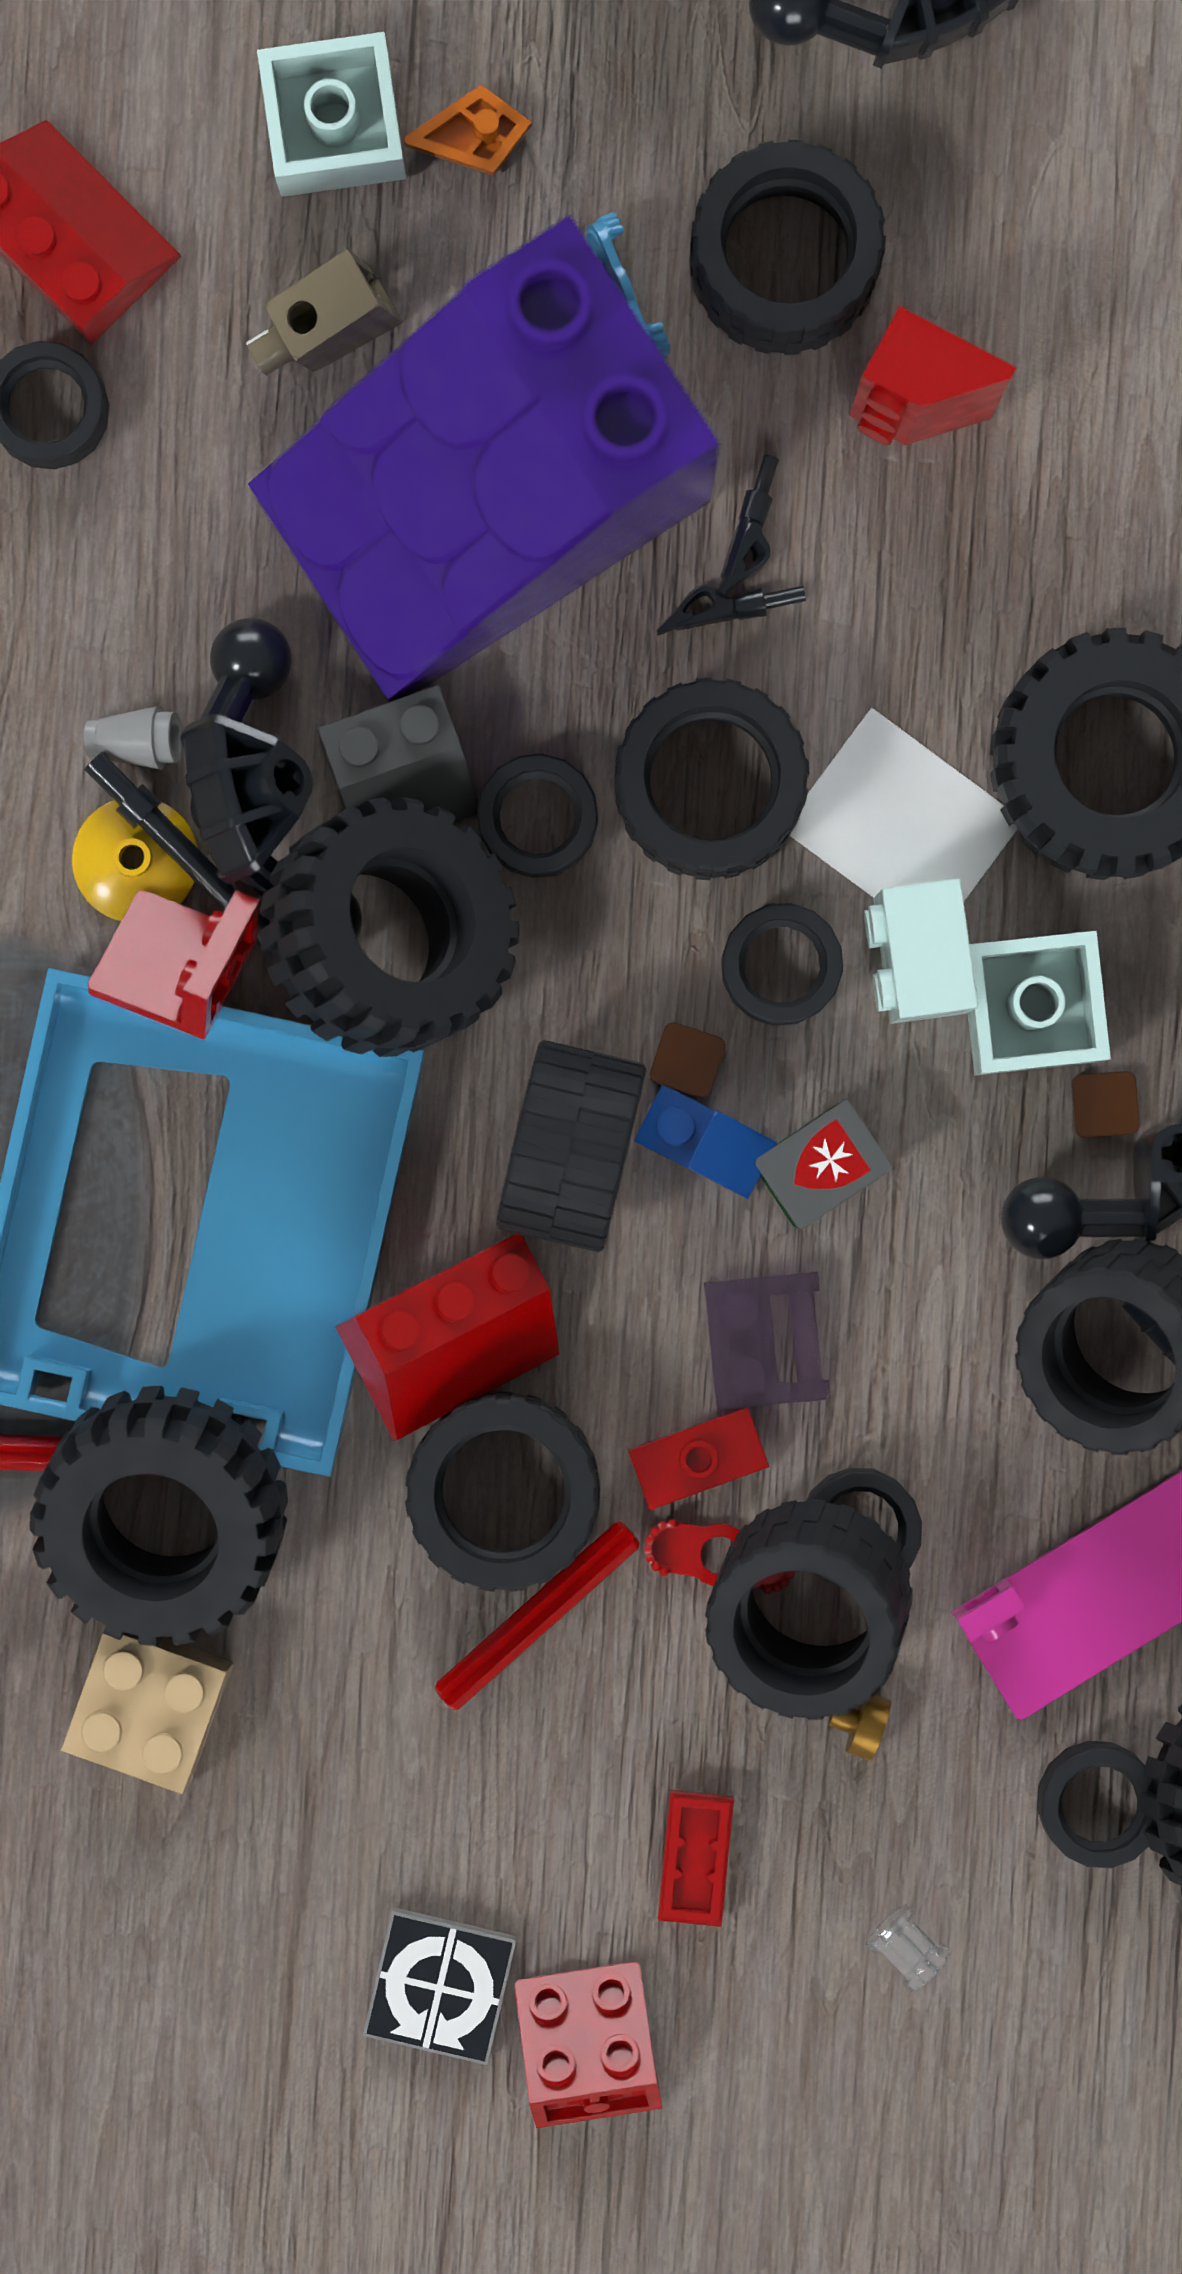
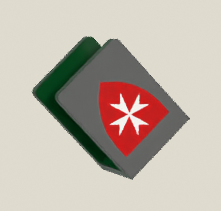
M848 1098L840 1101L777 1143L775 1147L758 1157L755 1161V1165L761 1173L760 1178L792 1226L800 1229L807 1227L894 1169Z

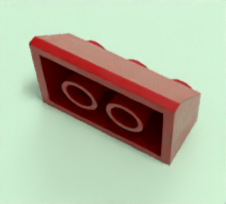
M47 120L0 142V254L92 346L181 258V255Z
M899 306L862 375L849 416L859 421L857 429L879 443L890 445L894 439L904 445H908L991 419L1017 367Z
M518 1233L335 1326L393 1441L403 1438L452 1412L453 1408L488 1393L560 1354L550 1288L522 1234Z

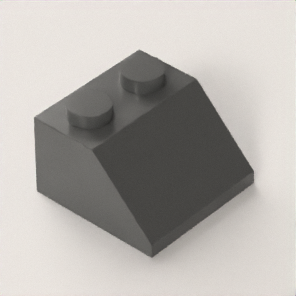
M439 685L317 728L320 743L345 809L350 806L355 808L366 800L384 797L393 803L399 798L404 797L420 800L424 804V813L435 806L452 813L456 817L453 823L477 815V796L461 744Z

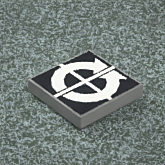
M393 1907L363 2036L487 2065L517 1936Z

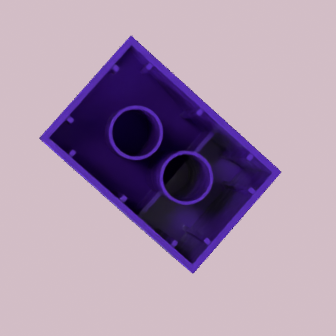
M568 215L468 280L458 293L408 339L327 408L310 429L250 481L248 485L256 501L389 703L421 691L708 504L711 500L720 443L572 217Z

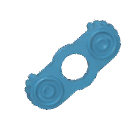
M611 212L598 218L597 222L587 225L586 240L614 283H617L620 292L662 356L666 357L670 353V343L667 341V334L663 332L664 325L661 322L645 324L636 302L631 282L620 263L612 240L623 234L624 228L620 225V219L616 213Z

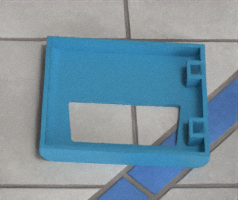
M48 968L0 1182V1405L76 1421L90 1407H97L101 1410L107 1397L122 1391L130 1393L132 1400H136L144 1386L162 1385L165 1396L176 1397L180 1387L199 1391L198 1402L213 1407L216 1400L219 1399L233 1407L231 1419L233 1413L267 1420L262 1444H258V1448L261 1451L267 1448L273 1449L281 1467L331 1477L338 1455L357 1370L335 1326L370 1309L420 1084L425 1051L418 1050L413 1053L408 1050L398 1056L378 1057L372 1049L360 1055L344 1050L341 1046L342 1037L340 1036L325 1041L311 1031V1025L222 1006L206 1039L203 1040L91 996L88 993V982L91 977ZM99 1062L221 1075L227 1077L230 1082L170 1359L164 1367H159L42 1328L37 1322L93 1066ZM41 1371L72 1377L67 1402L35 1395Z

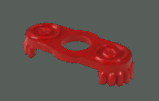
M670 1519L668 1522L661 1521L658 1526L651 1528L650 1534L645 1538L644 1552L647 1554L646 1561L651 1564V1568L654 1571L659 1570L662 1576H667L669 1573L697 1577L705 1584L714 1586L719 1573L711 1572L703 1565L701 1561L703 1545L714 1537H725L734 1542L739 1530L725 1523L701 1526L678 1522L674 1519ZM785 1571L761 1579L752 1587L762 1589L765 1594H771L772 1591L780 1592L782 1586L787 1587L790 1584L789 1579L794 1578L795 1572Z

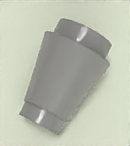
M161 706L104 717L99 720H87L84 728L85 751L89 758H95L103 752L111 761L163 769L166 763H177L180 760L182 753L180 739L182 734L181 721L177 712H164Z

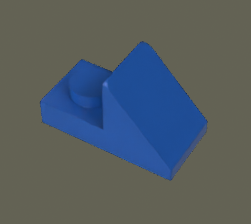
M663 1084L634 1139V1142L748 1200L761 1176L760 1171L755 1165L756 1159L777 1145V1142L718 1110L715 1111Z

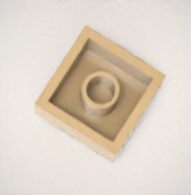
M124 1632L121 1640L103 1634L61 1751L183 1794L192 1781L234 1663L183 1644L176 1645L173 1641L163 1637L159 1646H147L138 1644V1635Z

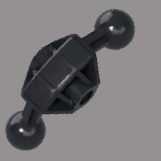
M749 0V11L757 30L774 43L798 45L809 41L818 34L874 55L873 66L882 69L883 65L915 57H918L920 60L928 58L932 55L933 51L948 46L967 35L973 38L983 31L988 22L1002 12L1013 10L1019 0H894L888 18L841 0Z
M245 618L228 624L216 636L211 647L210 666L218 684L201 718L187 725L183 729L180 739L185 750L186 785L190 787L192 795L190 803L191 815L196 826L200 829L199 833L202 841L206 842L214 860L218 878L226 884L241 879L263 896L265 892L275 887L271 884L270 875L278 861L271 854L300 818L311 795L313 781L306 762L283 741L241 723L252 700L266 698L282 687L288 678L292 664L290 646L285 636L277 627L261 619ZM351 892L350 917L353 931L358 939L362 928V912L357 899Z
M1182 1123L1152 1127L1143 1132L1137 1139L1133 1151L1135 1199H1079L1068 1185L1049 1177L1031 1178L1017 1185L1004 1201L1001 1212L1002 1229L1008 1242L1018 1252L1027 1257L1051 1259L1071 1249L1079 1237H1139V1239H1145V1241H1155L1158 1233L1182 1218ZM1162 1147L1180 1148V1160L1173 1162L1162 1160Z

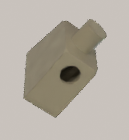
M346 249L268 301L265 308L274 326L247 341L246 344L253 359L265 375L272 373L293 359L309 370L316 371L404 322L374 268L352 251ZM317 317L315 327L308 332L310 323Z

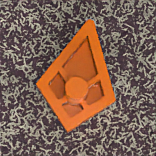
M480 84L405 136L404 142L407 148L495 176L532 127V122Z

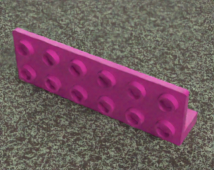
M1182 1469L951 1611L1017 1719H1025L1182 1622Z

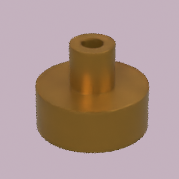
M875 1695L865 1704H859L858 1709L852 1708V1711L840 1716H830L828 1726L849 1733L846 1753L868 1761L873 1759L889 1718L892 1701Z

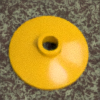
M114 800L95 810L78 831L72 851L74 878L85 899L96 910L117 921H122L136 893L140 890H145L181 905L193 889L195 881L140 826L133 829L116 812L119 805ZM161 802L157 808L198 848L195 836L185 819L173 808ZM137 846L143 850L144 861L137 869H126L122 864V854L128 847Z

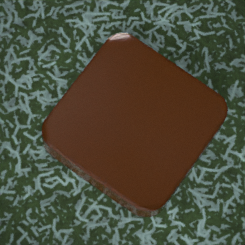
M676 1022L669 1023L664 1028L650 1070V1078L657 1084H663L697 1097H706L711 1092L725 1050V1042L721 1037Z
M1132 1072L1080 1074L1073 1078L1071 1090L1074 1127L1079 1137L1094 1138L1131 1135L1138 1131L1140 1124L1136 1077Z

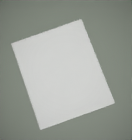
M871 707L808 792L799 820L789 836L873 898L884 888L960 878L964 902L1018 828L1015 824L1009 826L1000 811L1004 806L1002 803Z

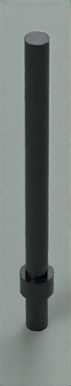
M103 752L98 754L84 770L119 805L116 812L133 829L140 826L225 911L235 890H240L233 883L226 884L218 878L217 867L157 808L161 802L144 784L137 787ZM259 910L255 943L261 948L259 931L270 925V921L268 918L262 917ZM272 951L265 952L274 961Z

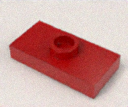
M747 1406L628 1449L649 1511L769 1467Z
M670 1789L657 1915L658 1921L722 1927L734 1796Z

